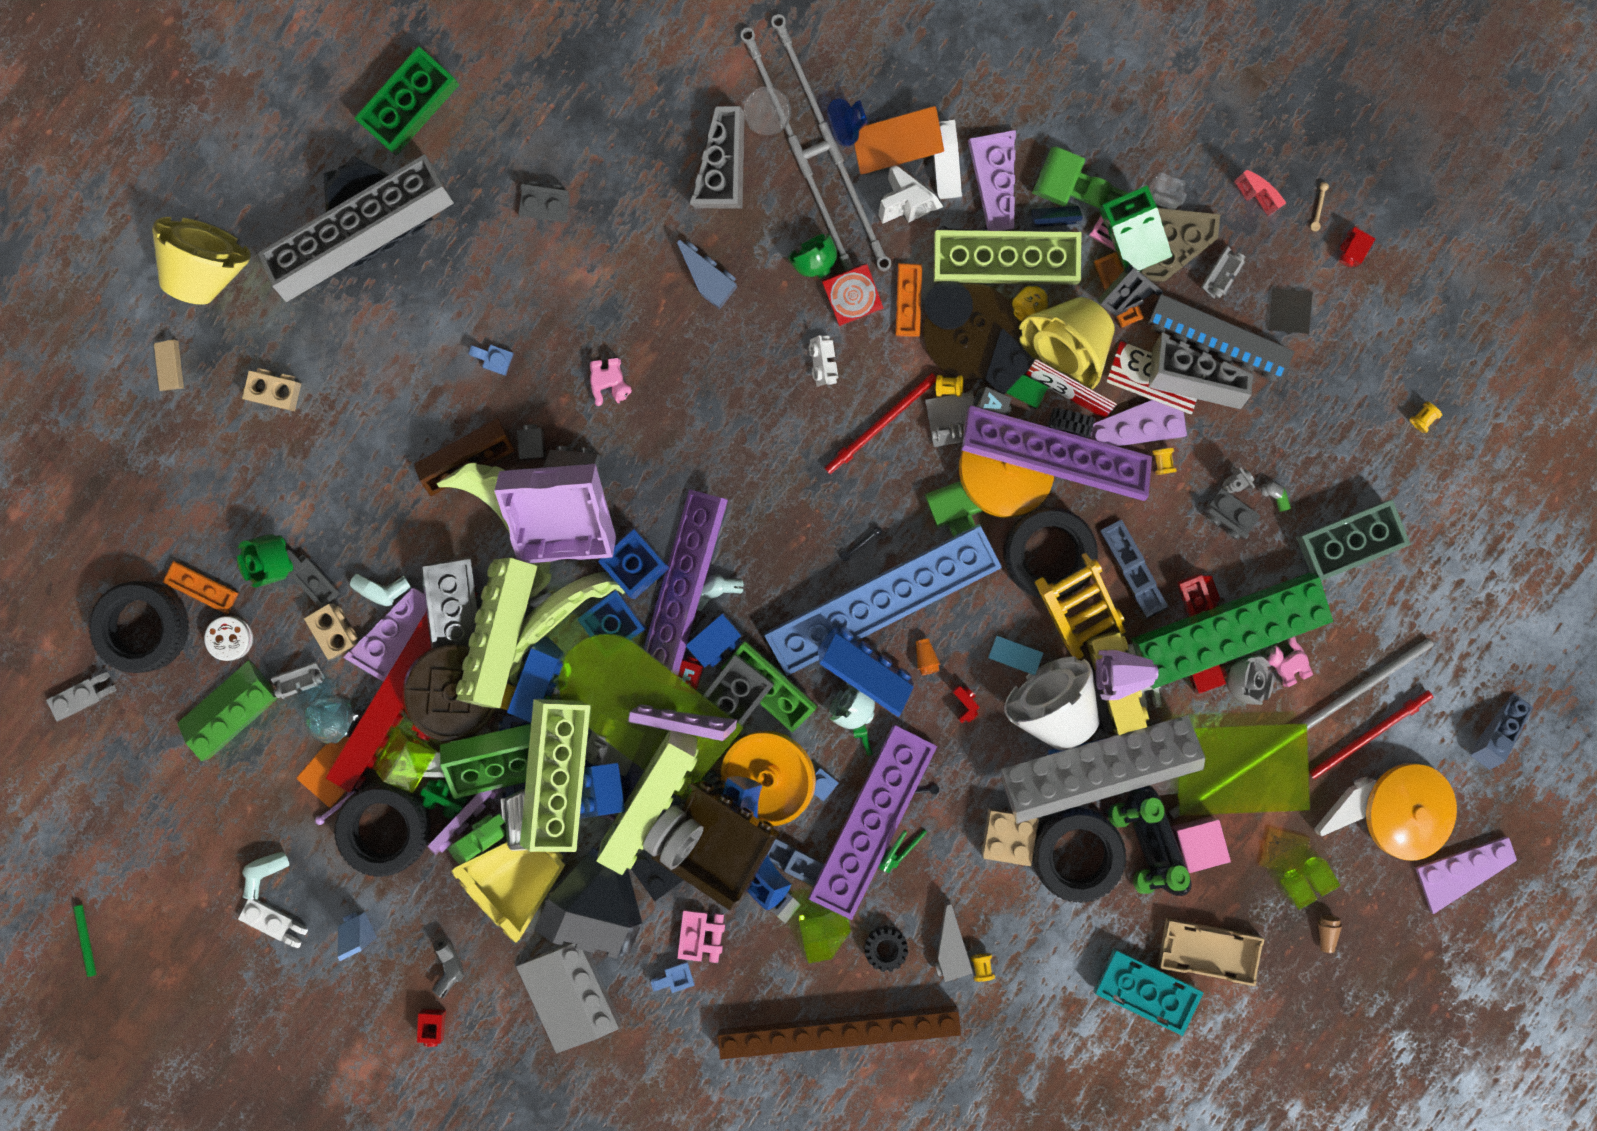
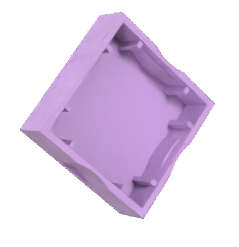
M596 464L499 471L494 491L502 516L508 524L510 540L517 560L526 563H540L560 559L583 560L613 557L616 535Z

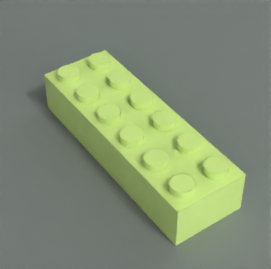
M935 230L933 283L954 281L956 283L1077 285L1081 281V232Z
M513 558L494 559L489 565L487 571L489 579L487 586L483 588L481 593L483 602L481 609L477 611L475 616V623L477 624L475 632L471 634L469 639L470 651L463 661L462 669L464 673L462 680L458 682L456 687V694H458L456 700L482 707H501L537 569L536 565Z
M533 700L520 846L529 852H576L590 705L582 701Z
M668 731L624 803L625 812L618 813L602 839L597 862L623 875L626 868H632L637 859L636 853L638 849L643 850V844L650 829L659 820L662 810L667 811L673 801L671 796L675 790L679 791L685 781L684 775L686 771L691 772L694 768L699 751L697 749V738L682 732Z

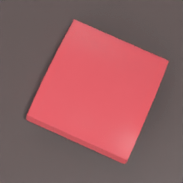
M1249 170L1243 172L1234 181L1245 200L1248 201L1256 197L1267 216L1286 204L1283 197L1269 182Z

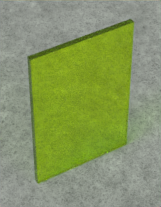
M1306 723L1194 728L1205 755L1203 770L1178 777L1180 816L1310 810Z

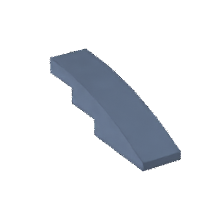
M1120 520L1100 530L1146 620L1168 609L1167 603L1156 586V581L1145 564V559L1123 521Z
M777 837L768 852V857L773 865L814 886L824 866L823 862Z

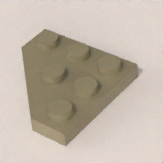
M1158 208L1172 257L1147 267L1140 272L1152 282L1164 283L1218 239L1220 214Z

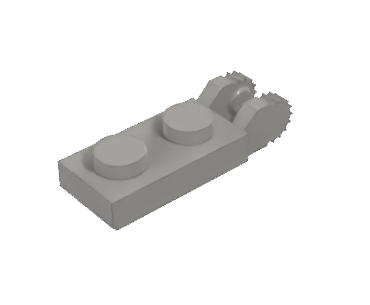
M105 672L94 678L87 679L47 699L46 701L56 721H61L117 690L115 685L108 686L100 692L96 687V684L106 681L110 677L109 673Z

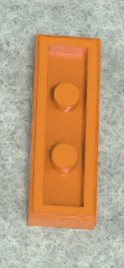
M1117 252L1093 262L1105 291L1124 271ZM1139 306L1131 307L1126 312L1116 316L1120 328L1144 319Z
M898 263L895 336L920 337L922 264Z
M177 561L172 562L163 580V583L225 614H229L239 592Z

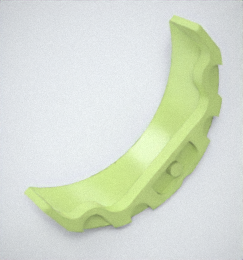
M470 463L437 483L439 487L458 488L479 497L497 513L509 531L508 524L502 516L494 491L499 471H505L504 469L497 466L490 467ZM551 562L529 563L537 566L529 598L536 596L549 584L552 574H549Z
M608 572L591 574L566 585L544 600L524 619L508 676L509 681L516 685L518 684L519 678L517 675L524 667V662L522 661L524 654L583 601L590 597L602 598L615 590L622 594L625 593Z

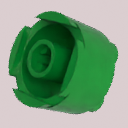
M267 534L242 541L238 546V549L241 548V554L237 555L240 573L245 581L250 580L253 583L252 587L257 588L284 580L288 572L293 570V563L288 558L285 540L281 535Z

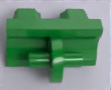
M430 779L420 794L423 796L422 803L424 807L434 809L437 803L445 806L442 814L449 819H454L469 799L468 796L454 799L448 783L441 779L438 782Z

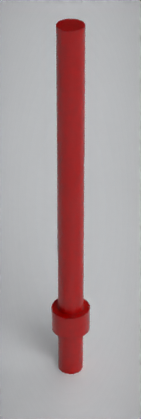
M931 373L847 448L843 447L837 452L838 456L828 463L824 469L829 474H832L843 463L847 464L853 458L852 455L929 389L936 382L937 377Z
M1427 690L1414 700H1408L1402 704L1403 707L1313 768L1309 771V774L1315 780L1406 716H1412L1417 713L1419 708L1433 699L1434 696Z

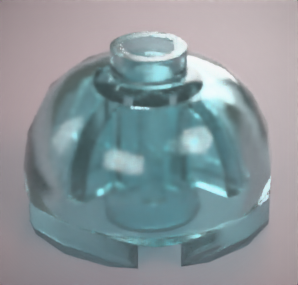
M331 695L316 698L305 711L304 725L306 731L312 738L321 743L329 745L330 742L334 744L339 742L345 736L351 724L347 721L348 714L352 715L350 703L345 699Z

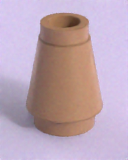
M1322 915L1321 920L1318 921L1320 950L1323 952H1335L1343 926L1340 923L1341 919L1337 916Z

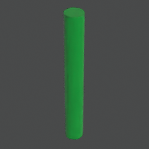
M83 904L73 906L86 975L91 977L97 975L84 908Z

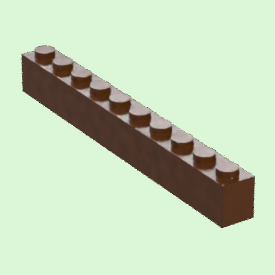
M956 1005L719 1029L718 1044L720 1060L961 1036L959 1011Z

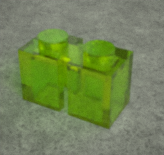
M1321 857L1308 859L1304 863L1305 866L1301 867V870H1290L1283 875V879L1279 880L1292 905L1298 910L1318 900L1305 877L1308 878L1315 892H1319L1322 897L1341 886L1327 861Z

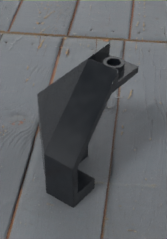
M352 156L345 165L338 167L336 170L323 173L326 212L389 176V174L355 156ZM430 217L345 267L344 270L348 271L363 266L372 261V256L391 250L401 244L400 241L409 234L414 236L423 231L433 221V218Z
M593 847L547 899L535 931L552 943L562 945L564 941L573 943L576 949L591 953L598 949L606 951L608 957L617 959L629 954L642 926V919L628 868L621 875L597 862L599 851Z

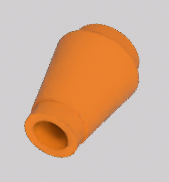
M929 638L916 641L917 670H920L921 675L940 671L938 666L940 662Z

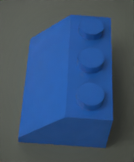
M542 637L531 648L507 713L530 723L532 721L533 700H547L548 696L551 697L557 685L553 681L556 675H560L565 662L561 661L564 652L549 637Z

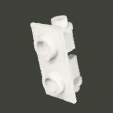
M817 336L810 339L809 354L813 359L812 376L816 381V386L836 384V379H838L836 362L827 361V358L835 357L833 340H830V336Z

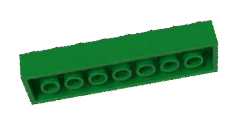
M1309 572L1217 606L1214 609L1134 637L1131 641L1136 656L1151 659L1157 665L1158 678L1155 679L1154 685L1150 686L1152 689L1334 621L1320 577Z

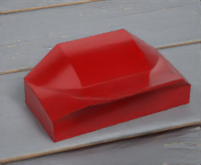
M1200 573L1177 582L1189 617L1214 609L1217 606L1220 596L1212 576H1203Z

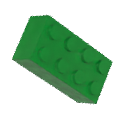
M418 46L354 119L397 156L457 89L459 83Z

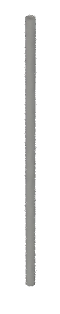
M1429 638L1425 639L1170 810V815L1173 819H1176L1433 647V642Z

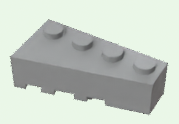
M740 106L715 108L707 146L702 156L703 161L700 172L697 175L694 194L690 201L694 208H742L745 112Z
M1161 333L1152 347L1149 388L1241 409L1252 394L1253 374L1225 361L1220 363L1214 360L1212 355L1205 352L1202 354L1190 349V345L1182 341L1177 343L1169 339V335Z

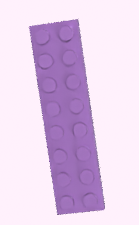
M971 405L967 410L962 451L1142 501L1149 497L1152 456Z
M689 489L668 562L670 568L665 572L637 674L666 685L675 686L728 502L727 499Z
M893 724L808 896L809 900L850 920L853 919L937 748L936 745Z

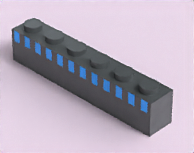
M1162 294L1157 297L1146 324L1151 326L1150 329L1156 333H1169L1173 335L1172 339L1177 342L1182 341L1186 343L1188 341L1195 344V349L1198 351L1218 354V359L1230 363L1231 360L1240 364L1239 368L1248 372L1258 371L1262 373V378L1275 382V379L1280 380L1284 378L1295 352Z

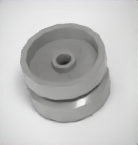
M673 806L652 827L644 841L643 849L654 857L661 854L660 862L672 870L692 851L704 827L694 819L686 821V813L677 806Z

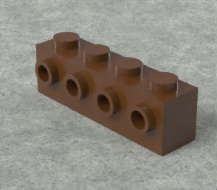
M497 418L416 462L414 467L420 483L428 494L433 496L448 488L439 487L437 483L464 465L476 463L488 466L514 452L515 449L508 432Z

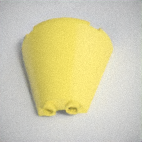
M506 842L455 867L451 872L456 879L460 880L461 886L496 925L503 928V932L516 943L520 940L565 864L561 861L564 857L560 852L511 851Z

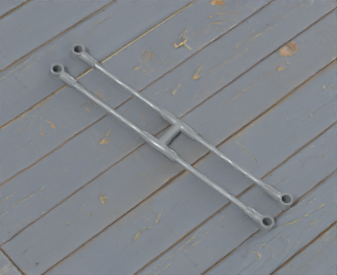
M780 14L774 15L771 24L773 29L778 32L783 46L787 48L818 119V126L825 140L805 150L802 149L797 136L794 135L760 58L761 53L755 42V33L751 28H744L741 31V40L747 45L752 59L757 63L788 134V141L804 178H807L840 253L839 258L845 271L854 268L843 248L807 161L808 158L826 150L830 151L835 165H838L871 241L870 245L877 259V268L883 272L889 270L891 260L885 255L879 240L876 239L843 164L844 159L828 123L825 122L791 45L792 41L785 27L786 21L784 16ZM777 19H781L783 21V24L781 26H776L774 24V21ZM745 33L752 34V38L748 40L743 36ZM886 260L889 264L888 267L882 268L879 264L880 261Z

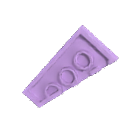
M1016 130L968 140L988 231H1010L1014 229L1015 197H1013L1016 152L1014 150Z
M1151 400L1094 423L1089 439L1113 446H1123L1186 437L1184 412Z
M412 588L343 658L384 682L426 612L424 593L417 588Z
M639 705L629 715V722L720 741L725 740L736 729L737 723L736 719L676 712L668 709H653L649 705Z
M502 788L478 793L428 845L429 850L435 855L439 851L443 853L452 843L450 839L456 833L460 835L468 827L467 821L473 815L477 817L485 809V801L489 797L494 799L502 791Z
M1503 837L1415 868L1430 912L1435 914L1517 861L1509 837Z

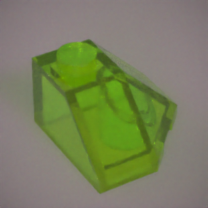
M832 910L799 916L808 964L831 960L851 932L849 919Z

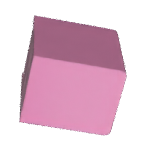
M1213 815L1171 827L1189 873L1231 862L1220 821Z

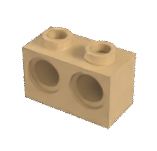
M257 368V372H248L242 399L295 411L301 383L295 382L294 376L281 374L280 378L271 376L272 371ZM260 380H264L266 384L262 392H258L256 389V385ZM287 385L289 393L286 397L282 398L279 393L280 389Z
M328 604L304 618L328 660L335 659L358 644L356 642V639H358L356 632L351 626H347L344 621L346 616L340 606H335V604ZM326 613L332 617V623L329 627L325 626L322 622V618ZM338 634L344 638V645L341 648L336 646L334 642Z

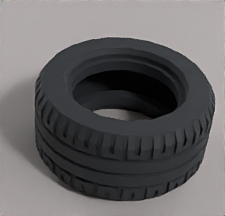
M1041 508L1027 513L1012 526L1004 543L1003 557L1007 573L1018 588L1037 598L1042 599L1035 584V581L1040 578L1030 571L1024 556L1026 542L1035 531L1047 526L1060 528L1071 537L1075 544L1076 558L1073 567L1068 574L1058 580H1045L1048 585L1052 583L1055 585L1085 568L1086 564L1082 554L1086 553L1091 560H1098V546L1094 538L1095 535L1092 533L1091 528L1088 527L1089 525L1080 516L1062 508ZM1091 575L1059 593L1060 596L1056 599L1071 596L1078 592V590H1081L1089 582Z
M133 581L118 584L102 594V597L95 603V607L92 609L93 612L90 614L89 634H91L90 640H92L91 643L94 645V650L97 651L98 656H101L100 658L106 664L126 673L150 672L167 666V664H170L180 655V652L186 645L187 635H189V620L187 619L188 614H186L187 611L184 609V604L181 603V600L178 599V596L173 591L158 583ZM136 600L147 602L155 608L162 623L159 641L153 649L144 654L127 648L118 636L117 630L120 613L128 604Z
M379 782L358 790L345 800L335 819L334 839L336 840V846H338L337 849L340 851L341 857L343 856L349 866L351 865L353 869H357L362 874L373 875V877H386L405 870L420 858L430 839L431 820L427 812L428 809L424 807L422 799L416 793H413L414 791L409 790L408 787H403L401 784ZM376 803L388 804L396 808L404 817L407 825V838L398 852L389 855L378 854L370 850L362 841L359 833V821L364 810L370 805Z
M1074 807L1052 814L1051 817L1049 816L1040 825L1036 833L1032 862L1040 881L1052 894L1069 902L1087 903L1104 897L1105 894H1109L1114 889L1115 885L1117 886L1125 870L1126 848L1119 831L1107 818L1093 810ZM1076 829L1089 830L1097 834L1104 848L1103 862L1098 871L1089 878L1081 880L1067 879L1055 870L1053 863V850L1059 838L1067 832Z

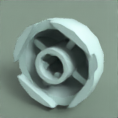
M847 683L846 685L849 688L844 694L840 690L832 701L829 713L833 716L829 718L843 728L855 729L868 724L873 719L875 701Z

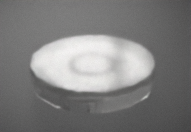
M763 86L747 97L744 104V117L752 131L760 135H774L781 132L787 126L791 117V105L783 91L775 87Z

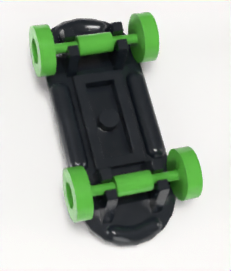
M1150 785L1131 790L1126 804L1116 803L1109 808L1108 818L1117 828L1125 827L1130 822H1133L1134 831L1145 860L1150 867V870L1144 869L1135 873L1133 878L1135 889L1141 894H1149L1155 889L1163 888L1175 896L1187 895L1192 887L1191 878L1169 824L1161 798Z

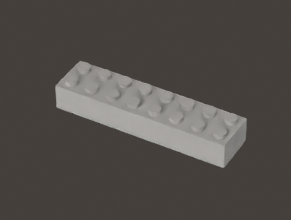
M426 154L258 252V256L272 287L288 302L454 204L439 173Z
M1186 715L1001 769L1002 783L1018 824L1203 770L1205 755L1190 718Z

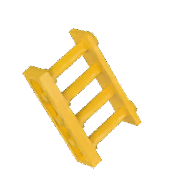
M1086 553L1082 554L1086 567L1055 585L1053 583L1048 585L1043 577L1035 581L1066 648L1077 659L1084 656L1080 649L1083 646V642L1107 628L1115 625L1121 634L1126 632L1122 625L1125 619L1120 610L1115 609L1099 574L1102 572L1101 566L1096 559L1091 560ZM1091 575L1094 584L1064 601H1057L1056 598L1060 596L1059 593ZM1099 592L1101 601L1071 618L1065 617L1064 614L1068 613V609ZM1107 610L1109 617L1079 634H1073L1072 631L1075 629V626L1099 612Z

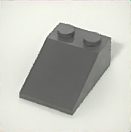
M556 446V450H549L543 468L596 464L599 474L600 455L594 454L595 449L580 448V452H571V447Z
M735 654L700 697L694 709L706 716L736 719V729L729 735L733 737L775 683Z

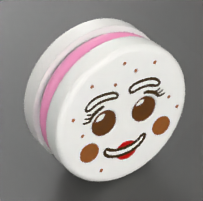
M236 616L219 617L212 621L205 631V646L208 652L219 660H236L246 655L251 649L253 632L249 624L242 618Z

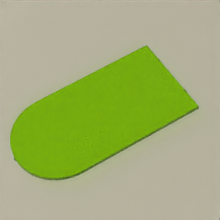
M599 634L588 637L569 650L562 662L563 666L558 678L559 692L562 700L582 701L590 705L588 728L597 735L606 738L605 741L644 771L669 730L629 722L630 712L639 705H649L653 709L659 710L668 709L682 713L733 719L628 638L615 634ZM737 722L736 729L723 741L691 735L698 739L697 749L699 751L696 756L697 762L691 772L686 771L684 775L685 781L679 791L675 790L673 793L684 800L692 791V788L689 787L690 784L702 779L741 732L743 726Z

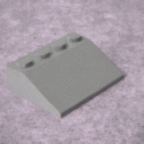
M567 942L516 966L556 1053L596 1040L620 1028L622 1022L589 952L576 949L575 944Z

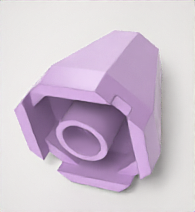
M1099 650L1098 655H1102V658L1097 659L1095 663L1096 685L1098 689H1103L1105 693L1100 694L1103 700H1119L1154 685L1155 679L1158 678V667L1151 659L1118 650Z

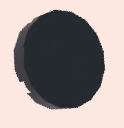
M944 281L935 285L928 292L925 299V312L932 324L943 330H954L963 326L973 310V300L969 291L963 285L954 281Z

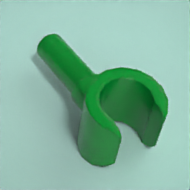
M863 725L853 729L854 738L862 737L867 755H873L867 737L866 726Z

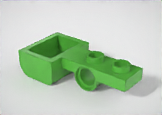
M1051 147L1032 191V194L1063 207L1067 205L1069 198L1073 197L1099 209L1103 204L1129 193L1112 186L1110 182L1104 179L1090 177L1081 173L1086 159L1058 147Z
M961 481L925 494L936 527L940 528L949 525L953 537L974 527L972 515L983 511L967 496Z
M489 814L472 826L473 831L447 848L460 865L467 862L506 835L501 827L505 821L500 814L494 817Z

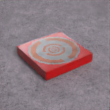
M867 263L822 280L839 326L884 308Z

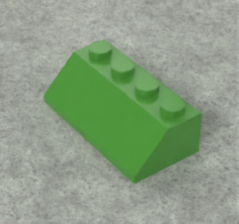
M747 641L739 647L721 668L723 670L734 655L737 654L775 684L761 700L760 704L792 733L818 707L808 695Z
M248 660L177 723L185 743L201 761L210 759L278 699L274 693L275 688L255 665Z
M531 724L440 745V766L453 798L456 799L526 782Z

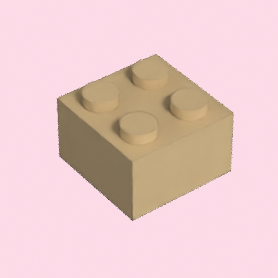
M988 808L981 851L983 859L1031 866L1039 818L1017 824L1012 811Z

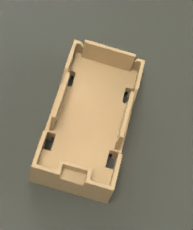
M1166 918L1157 965L1161 969L1182 973L1190 972L1256 986V976L1264 938L1260 935ZM1185 926H1186V927L1195 928L1196 930H1195V931H1192V930H1189V929L1186 930V929H1185ZM1232 934L1243 937V940L1234 939ZM1178 963L1187 964L1189 966L1187 968L1178 966ZM1225 972L1234 973L1236 975L1234 977L1225 975Z

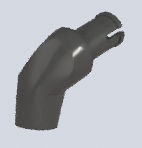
M440 938L434 942L433 947L442 962L444 974L432 988V991L440 998H445L456 982L462 981L464 970L455 949L446 938Z

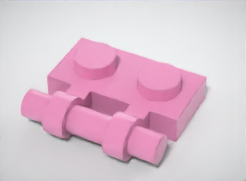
M684 909L677 959L702 961L703 952L710 953L709 962L718 963L719 954L722 953L723 948L721 936L722 932H725L724 914L715 913L714 922H706L708 912ZM705 931H712L711 944L704 943Z

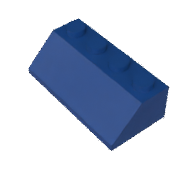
M834 626L818 647L819 663L899 717L914 688L912 675L903 668L897 669L894 667L892 661L881 654L879 657L872 652L873 648L863 641L859 643L853 639L852 633L845 628L840 630Z

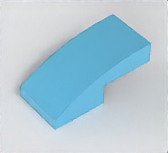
M996 635L988 658L1035 675L1043 652Z

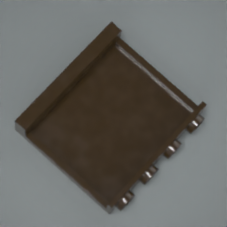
M706 781L691 783L689 787L692 788V791L682 811L686 813V821L694 819L704 827L698 842L689 855L672 870L660 862L661 854L651 858L728 910L735 909L742 902L779 832L773 829L774 826L770 822L763 819L759 820L753 816L754 813L750 809L743 806L739 807L733 803L734 800L730 796L722 793L719 794L713 790L714 787Z

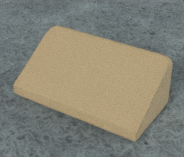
M167 340L154 343L159 391L184 389L179 341Z

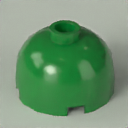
M823 233L802 243V248L798 253L794 249L788 255L791 265L802 276H818V278H823L831 272L830 267L834 265L837 258V248L830 234L827 233L825 237Z

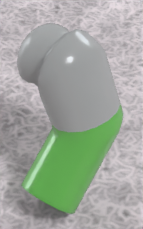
M1268 481L1267 484L1261 486L1263 496L1270 495L1276 499L1279 512L1291 509L1284 487L1273 481Z

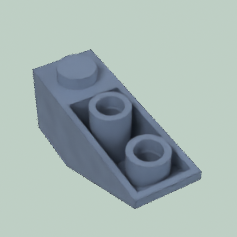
M679 240L677 242L700 295L720 310L736 290L737 285L734 283L736 278L726 270L721 273L715 268L717 263L708 256L702 258L696 253L698 249L689 241L683 243Z
M1513 693L1479 737L1470 756L1489 770L1506 762L1533 707Z

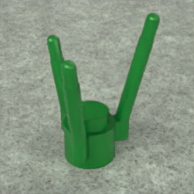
M904 830L891 850L887 848L878 868L887 873H890L892 868L896 869L900 861L926 835L927 831L923 830L897 857L895 852L907 834V831Z

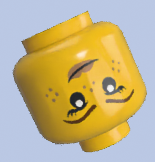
M1038 286L1024 287L1013 299L1014 315L1019 320L1024 321L1029 315L1047 309L1048 296L1045 291Z

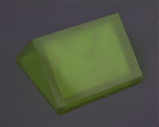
M396 726L373 765V769L383 782L412 793L437 751L399 726Z

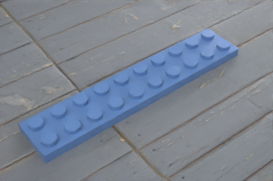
M978 524L765 632L764 636L786 676L819 660L818 647L834 626L840 630L845 628L852 633L853 639L857 641L1002 567L981 525Z

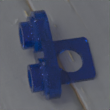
M835 99L827 107V116L836 141L845 147L852 146L859 138V131L868 123L861 100L856 101L851 107L844 99Z

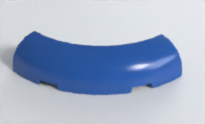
M727 777L723 794L730 796L734 800L733 803L739 807L743 806L750 809L754 813L753 816L758 818V800L762 784L746 777ZM767 854L747 892L765 910H770L782 901L792 884L779 873Z

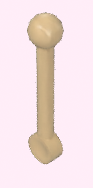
M1321 182L1319 185L1321 191L1315 219L1310 225V229L1313 232L1318 231L1321 227L1319 219L1325 191L1329 188L1327 182Z

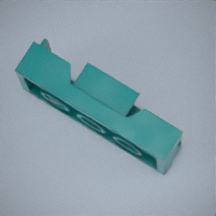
M1114 947L1099 982L1093 989L1096 995L1181 1036L1184 1035L1204 993L1200 988L1168 975ZM1133 961L1139 964L1140 968H1137L1129 963ZM1175 982L1183 985L1184 988L1181 989L1173 985V983L1175 984ZM1116 995V996H1118L1119 998H1122L1121 1001H1122L1123 1003H1121L1120 1001H1118L1117 999H1115L1113 996ZM1160 1016L1168 1021L1167 1023L1159 1020L1157 1017Z

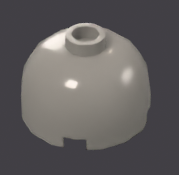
M1244 657L1236 661L1230 668L1227 683L1232 696L1238 701L1252 705H1261L1263 700L1270 698L1274 677L1273 674H1269L1267 667L1271 666L1264 657Z

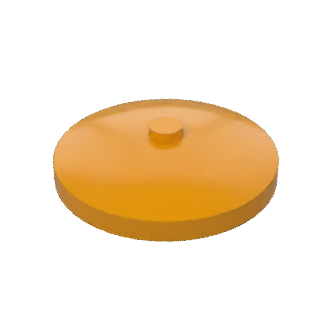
M962 451L959 460L960 480L967 496L978 508L993 516L1013 518L1031 512L1046 499L1053 485L1054 476L966 451Z
M756 731L745 735L729 749L721 767V780H725V782L727 777L740 776L762 784L758 800V819L766 820L773 826L783 825L796 819L808 807L814 795L816 777L810 757L800 744L779 732Z
M1417 763L1401 764L1385 772L1373 786L1366 806L1367 826L1374 842L1385 853L1403 860L1424 859L1438 851L1450 837L1457 814L1455 794L1448 780L1434 768Z

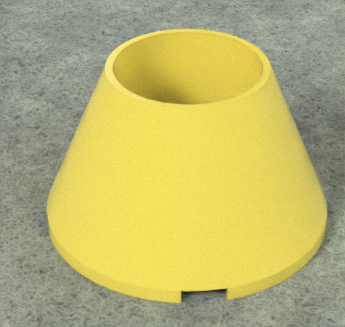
M172 217L157 219L154 222L152 231L159 286L164 292L176 299L193 304L210 303L250 260L251 253L248 247L244 246L242 248L237 244L238 238L218 227L189 218H182L181 222L171 221Z
M1077 297L1026 317L1019 328L1022 329V336L1019 338L1021 346L1035 360L1041 361L1093 390L1100 382L1115 331L1114 323L1106 310L1091 299Z

